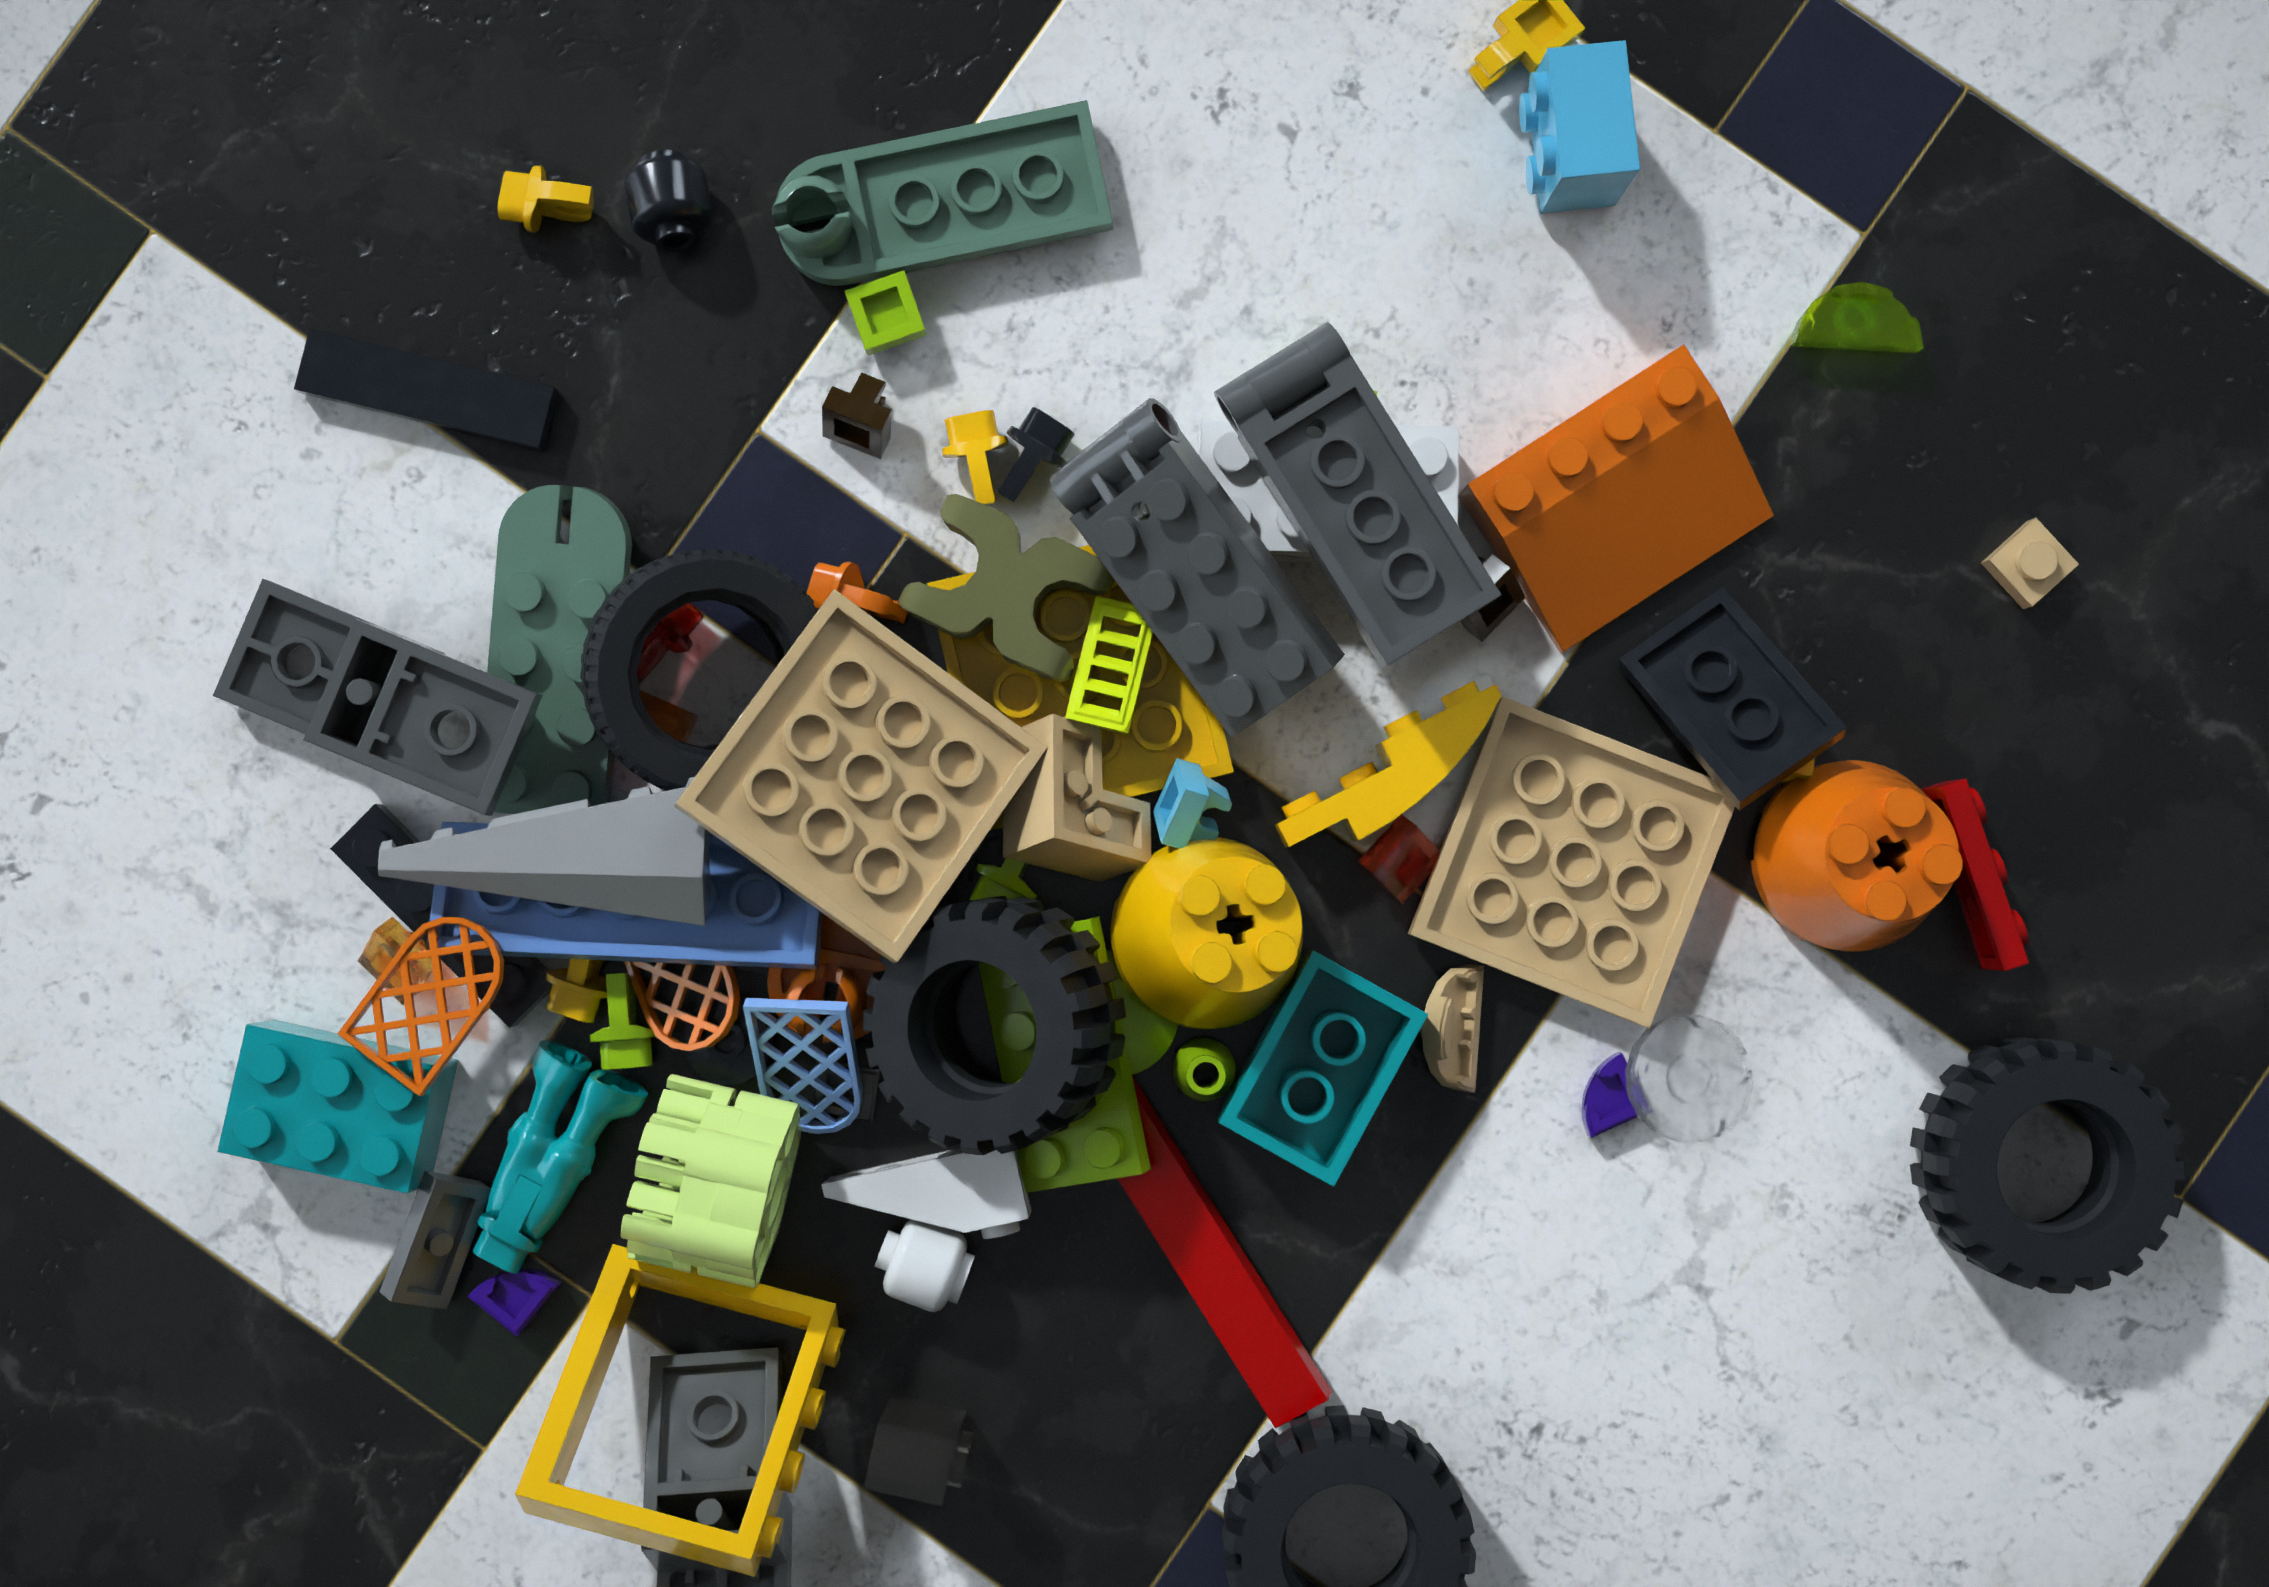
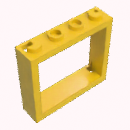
M612 1244L518 1484L515 1496L526 1514L756 1577L762 1556L771 1559L775 1544H779L784 1519L776 1517L783 1493L785 1491L793 1494L802 1474L805 1453L798 1452L797 1450L804 1429L815 1430L822 1413L826 1391L818 1389L825 1366L835 1368L841 1355L840 1347L846 1330L839 1328L836 1303L761 1283L758 1284L757 1288H751L700 1276L697 1274V1267L693 1273L628 1259L629 1252H627L626 1247ZM639 1286L807 1330L738 1534L564 1486Z

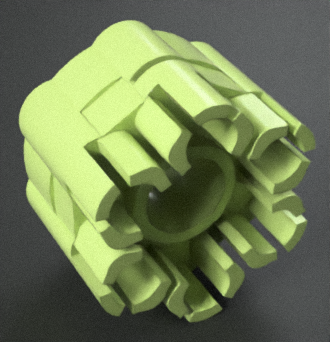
M671 1074L666 1084V1088L670 1090L663 1089L657 1113H653L649 1122L646 1123L638 1148L640 1151L664 1157L660 1160L639 1155L636 1160L635 1177L660 1183L655 1185L637 1180L632 1185L626 1205L630 1208L643 1210V1213L633 1212L632 1215L625 1214L623 1216L621 1238L628 1240L627 1252L629 1253L627 1258L688 1273H693L697 1267V1274L700 1276L757 1288L780 1228L802 1130L799 1114L800 1104L743 1090L740 1091L736 1098L737 1091L734 1088Z

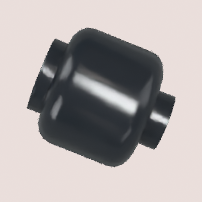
M656 150L647 153L638 160L637 165L632 167L625 177V194L631 228L643 241L656 244L665 251H680L692 246L695 239L703 235L712 224V206L706 174L698 163L686 158L682 153L675 150Z

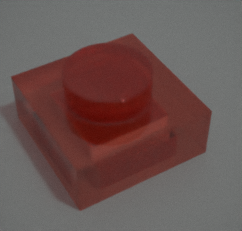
M1401 814L1376 839L1374 844L1358 862L1388 893L1403 904L1432 872L1440 851L1417 825Z

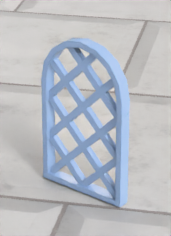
M746 998L743 1010L760 1094L775 1098L770 1087L772 1086L782 1093L777 1099L792 1100L794 1103L800 1104V1107L807 1111L800 1117V1126L803 1132L814 1134L833 1133L851 1125L861 1109L863 1083L849 1002ZM768 1012L784 1014L779 1019H776ZM813 1014H823L829 1016H827L823 1021H821ZM796 1015L814 1028L804 1037H801L786 1026ZM757 1018L769 1026L761 1034H759ZM839 1019H841L843 1036L830 1027ZM777 1032L795 1044L786 1053H782L767 1042ZM821 1034L839 1046L829 1055L811 1044ZM802 1050L820 1062L811 1071L806 1070L792 1060ZM763 1052L776 1060L767 1069ZM845 1053L847 1054L849 1070L836 1062ZM784 1066L801 1078L792 1087H789L774 1076ZM827 1068L845 1080L835 1089L817 1078ZM808 1084L825 1095L816 1105L799 1094ZM851 1087L853 1089L854 1103L843 1096ZM835 1102L847 1110L848 1113L834 1119L823 1110Z

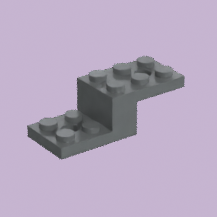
M263 578L213 693V696L305 734L304 741L487 816H492L543 696L448 657L444 652ZM299 645H306L314 654L315 666L310 675L304 679L295 680L287 671L286 659L292 649ZM459 711L469 722V736L460 747L449 749L439 739V723L447 714Z
M779 1347L650 1357L643 1508L738 1534L782 1405L783 1356ZM715 1404H723L732 1409L729 1424L720 1432L708 1434L698 1429L699 1417L706 1408ZM784 1491L776 1517L784 1519L779 1544H775L771 1559L762 1556L756 1577L641 1546V1551L657 1571V1587H791L792 1504Z

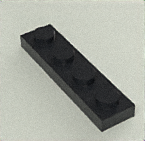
M374 804L330 849L415 932L422 924L430 921L434 884L379 876V849L383 841L393 840L396 847L420 841L383 804ZM428 933L423 938H421V940L426 945ZM463 954L441 956V960L459 978L466 977ZM473 955L475 975L493 972L494 960L492 955ZM503 956V983L490 1005V1009L509 1028L517 1026L550 993L552 983L546 980V974L549 969L537 957ZM492 981L476 983L478 997L481 1000L485 997Z

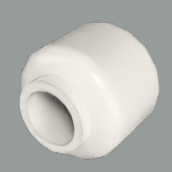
M910 1219L904 1225L901 1234L888 1230L874 1267L886 1271L883 1288L888 1296L930 1312H937L945 1307L947 1301L955 1304L958 1303L975 1256L966 1253L967 1241L959 1232Z

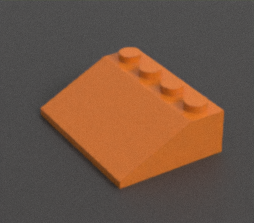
M1684 344L1468 483L1458 495V498L1498 559L1511 568L1525 595V600L1560 653L1568 650L1774 516L1719 396Z

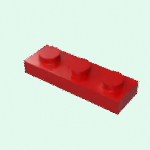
M1966 778L1943 781L1922 788L1921 790L1948 817L1957 836L1959 853L1963 860V869L1960 876L1953 882L1982 969L2007 971L2028 964L2029 961L2024 946H2027L2029 942L2028 932L2023 919L2016 910H2011L2003 888L2008 882L2006 867L1999 853L1989 847L1982 826L1987 822V814L1979 793L1974 788H1969Z

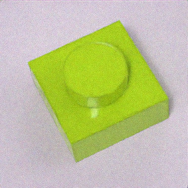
M904 270L845 291L868 356L927 335Z

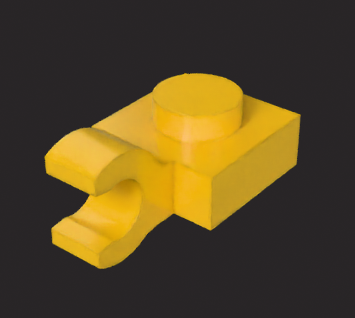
M1518 0L1497 16L1493 28L1501 38L1490 44L1474 58L1476 64L1468 70V73L1479 87L1485 91L1501 79L1518 61H1521L1530 73L1536 72L1547 48L1570 46L1581 37L1585 27L1563 0Z

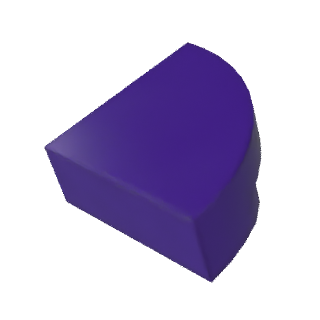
M1617 1052L1611 1055L1592 1073L1582 1098V1120L1587 1136L1593 1138L1649 1112L1623 1053Z
M520 1269L516 1274L505 1271L477 1286L467 1297L514 1335L519 1336L562 1282L550 1274L533 1269Z

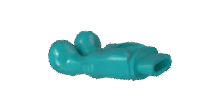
M540 1041L534 1053L532 1068L536 1086L529 1109L508 1130V1144L493 1181L486 1212L481 1214L477 1221L483 1231L473 1249V1253L500 1269L515 1274L519 1272L528 1252L536 1253L542 1245L541 1238L561 1216L581 1180L591 1173L595 1159V1143L602 1131L614 1119L634 1116L642 1108L648 1096L647 1090L631 1078L609 1070H595L589 1074L567 1130L557 1138L555 1135L556 1123L570 1097L585 1080L592 1062L584 1054L555 1041Z

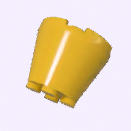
M1217 837V839L1189 841L1187 847L1180 849L1167 845L1151 854L1152 857L1148 863L1140 865L1130 875L1122 888L1119 898L1116 899L1112 911L1110 924L1112 954L1117 970L1131 994H1135L1154 1013L1171 1021L1173 1024L1187 1028H1226L1241 1024L1261 1014L1285 991L1294 976L1301 956L1303 943L1302 916L1297 898L1287 879L1263 854L1250 846L1227 838ZM1242 920L1244 931L1236 935L1230 936V934L1218 933L1217 921L1231 923Z

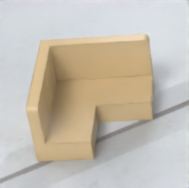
M1056 714L1048 715L1021 727L1047 746V749L1003 810V857L1093 881H1105L1133 871L1140 865L1148 863L1152 857L1150 803L1103 790L1102 729Z

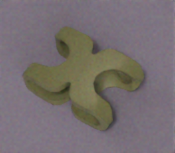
M947 495L940 509L941 517L951 531L963 536L976 546L979 554L976 572L965 585L952 590L930 587L921 582L910 583L903 589L897 603L909 615L958 639L974 638L990 624H993V642L1005 660L1056 682L1069 681L1074 670L1072 656L1065 648L1053 643L1038 631L1035 623L1037 607L1049 592L1063 587L1084 591L1093 596L1103 595L1112 588L1115 579L1097 556L1056 537L1040 539L1025 553H1021V536L1010 516L962 495Z

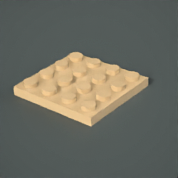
M834 589L680 796L674 807L889 961L896 963L1047 749V746Z
M1502 696L1494 709L1408 934L1643 1027L1650 1028L1735 805L1711 777Z

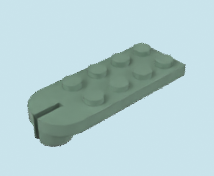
M1087 100L813 157L804 161L789 173L782 183L772 207V216L778 225L775 229L779 234L786 254L794 266L808 278L833 286L849 285L883 278L903 270L907 273L1113 230V220ZM831 219L823 229L801 232L792 227Z
M545 485L531 489L511 504L501 521L497 544L487 673L543 696L494 812L517 814L588 799L591 806L610 803L614 755L600 739L586 710L584 695L581 689L582 679H580L581 654H583V644L595 613L612 590L630 575L632 540L627 521L619 508L601 493L587 487ZM572 501L569 543L566 544L560 536L562 509Z

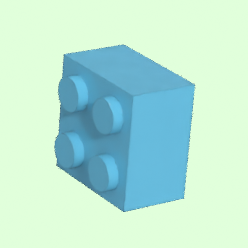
M1626 40L1547 48L1537 71L1530 73L1527 93H1521L1519 98V119L1522 132H1531L1534 155L1527 156L1526 183L1530 195L1538 194L1540 214L1615 206L1640 171Z

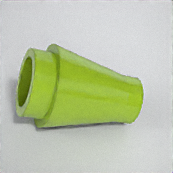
M1197 1038L1187 1042L1179 1049L1173 1061L1172 1073L1177 1087L1184 1095L1197 1101H1211L1223 1096L1230 1089L1235 1079L1236 1065L1232 1053L1224 1044L1211 1038ZM1209 1062L1217 1068V1076H1214L1209 1084H1201L1197 1078L1193 1077V1071L1200 1063Z

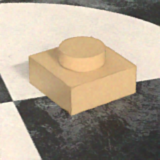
M2036 517L2026 521L1981 562L2022 609L2033 607L2079 565Z

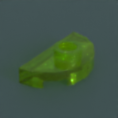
M1866 282L1838 285L1812 301L1796 322L1790 345L1917 353L1923 349L1920 324L1916 317L1911 318L1905 306L1892 297L1893 292L1888 288Z

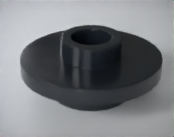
M740 997L738 1016L728 1035L713 1047L698 1051L684 1050L686 1058L694 1071L712 1083L735 1085L756 1076L743 1010L746 998ZM714 999L706 1021L720 1026L726 1015L727 1004ZM701 1005L691 1015L698 1017ZM757 1018L759 1034H761L769 1026ZM688 1022L683 1033V1043H689L694 1025ZM703 1029L699 1042L706 1040L713 1033ZM773 1036L767 1041L772 1046L774 1042ZM763 1052L765 1064H767L770 1056Z

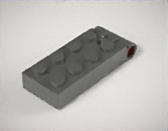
M1329 322L1324 323L1214 391V396L1223 414L1238 434V440L1382 670L1501 596L1493 580L1354 361L1343 339ZM1316 426L1322 431L1323 436L1312 438L1307 434L1306 429Z
M1154 398L1146 400L1051 475L1050 483L1055 495L1064 507L1074 514L1070 518L1072 523L1231 738L1333 669L1344 657L1345 654L1184 436L1172 414L1159 401ZM1143 503L1148 505L1150 513L1145 510Z

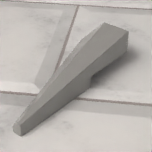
M691 777L686 787L653 794L650 787L647 786L631 790L628 798L625 800L591 806L588 799L493 818L487 828L456 834L453 827L436 830L430 840L396 847L393 840L383 841L379 849L378 874L382 877L705 926L711 891L708 842L710 832L674 807L680 796L695 778Z

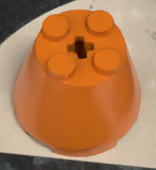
M1854 760L1830 762L1814 766L1811 778L1797 777L1790 782H1785L1776 790L1761 811L1763 815L1755 837L1754 860L1751 861L1752 874L1760 898L1781 926L1801 940L1839 951L1873 950L1892 944L1916 929L1943 900L1963 869V860L1959 853L1957 836L1945 813L1917 785L1897 771L1876 763Z

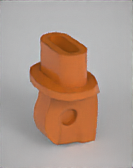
M819 562L815 566L806 594L815 601L814 606L816 608H820L835 589L867 614L903 624L907 616V612L897 603L898 601L892 600L889 596L864 589L865 585L858 564L844 562L840 567Z

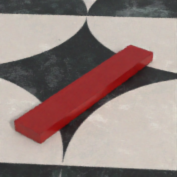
M1132 1076L1151 1170L1141 1175L1117 1179L1276 1429L1328 1401L1332 1390Z

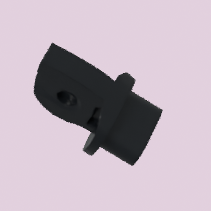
M1036 407L1031 408L1019 429L1010 426L1006 432L1014 441L1024 447L1023 452L998 489V493L1013 503L1041 459L1057 468H1061L1067 463L1061 456L1075 435L1065 425Z

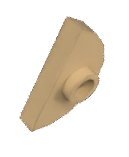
M1464 964L1450 968L1436 982L1426 1003L1425 1012L1428 1013V1016L1420 1029L1423 1039V1052L1432 1075L1442 1086L1475 1093L1484 977V966Z

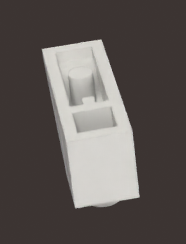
M961 1148L830 1176L821 1184L825 1198L963 1233L981 1229L983 1239L997 1238L1020 1231L1019 1221L1029 1219L1032 1211L1029 1195L1026 1193L1017 1150L1004 1154L995 1150L986 1155L965 1154Z

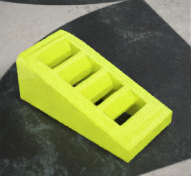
M1100 596L1095 597L1065 716L1067 719L1129 736L1153 636V631L1133 604ZM1108 617L1141 625L1139 636L1134 637L1102 629L1104 618ZM1102 642L1135 650L1132 662L1097 654L1098 643ZM1093 666L1128 674L1127 685L1122 686L1090 678ZM1087 691L1123 699L1120 711L1084 703Z

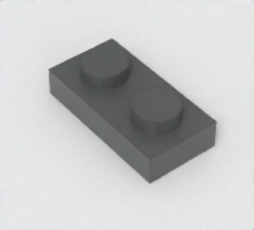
M425 1171L380 1293L390 1302L447 1309L478 1228L477 1221L484 1212L491 1188L480 1180Z

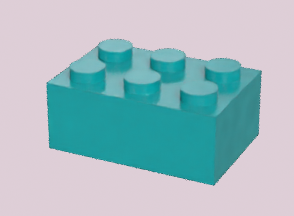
M1308 948L1216 1116L1219 1124L1334 1187L1426 1020L1428 1013Z
M278 1020L246 1024L217 1152L408 1194L419 1188L425 1171L434 1172L458 1060L451 1058L425 1095L418 1096L384 1069L379 1068L375 1062L337 1033ZM359 1038L378 1053L377 1042ZM387 1044L389 1055L411 1051L407 1048ZM439 1055L421 1058L424 1078L440 1058ZM412 1059L391 1062L414 1080Z

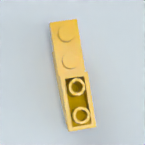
M1472 681L1441 697L1440 699L1445 710L1423 721L1417 709L1384 726L1383 728L1389 738L1375 745L1386 769L1378 772L1373 761L1338 778L1344 790L1321 801L1316 790L1281 807L1287 819L1274 826L1285 848L1341 820L1353 842L1359 841L1387 825L1419 802L1449 774L1480 735L1502 696L1497 685L1495 684L1480 692L1475 681Z

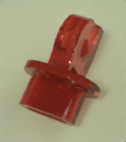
M687 603L663 617L645 640L637 669L639 685L662 660L668 650L674 653L688 652L693 646L689 636L702 622L704 615L691 603Z

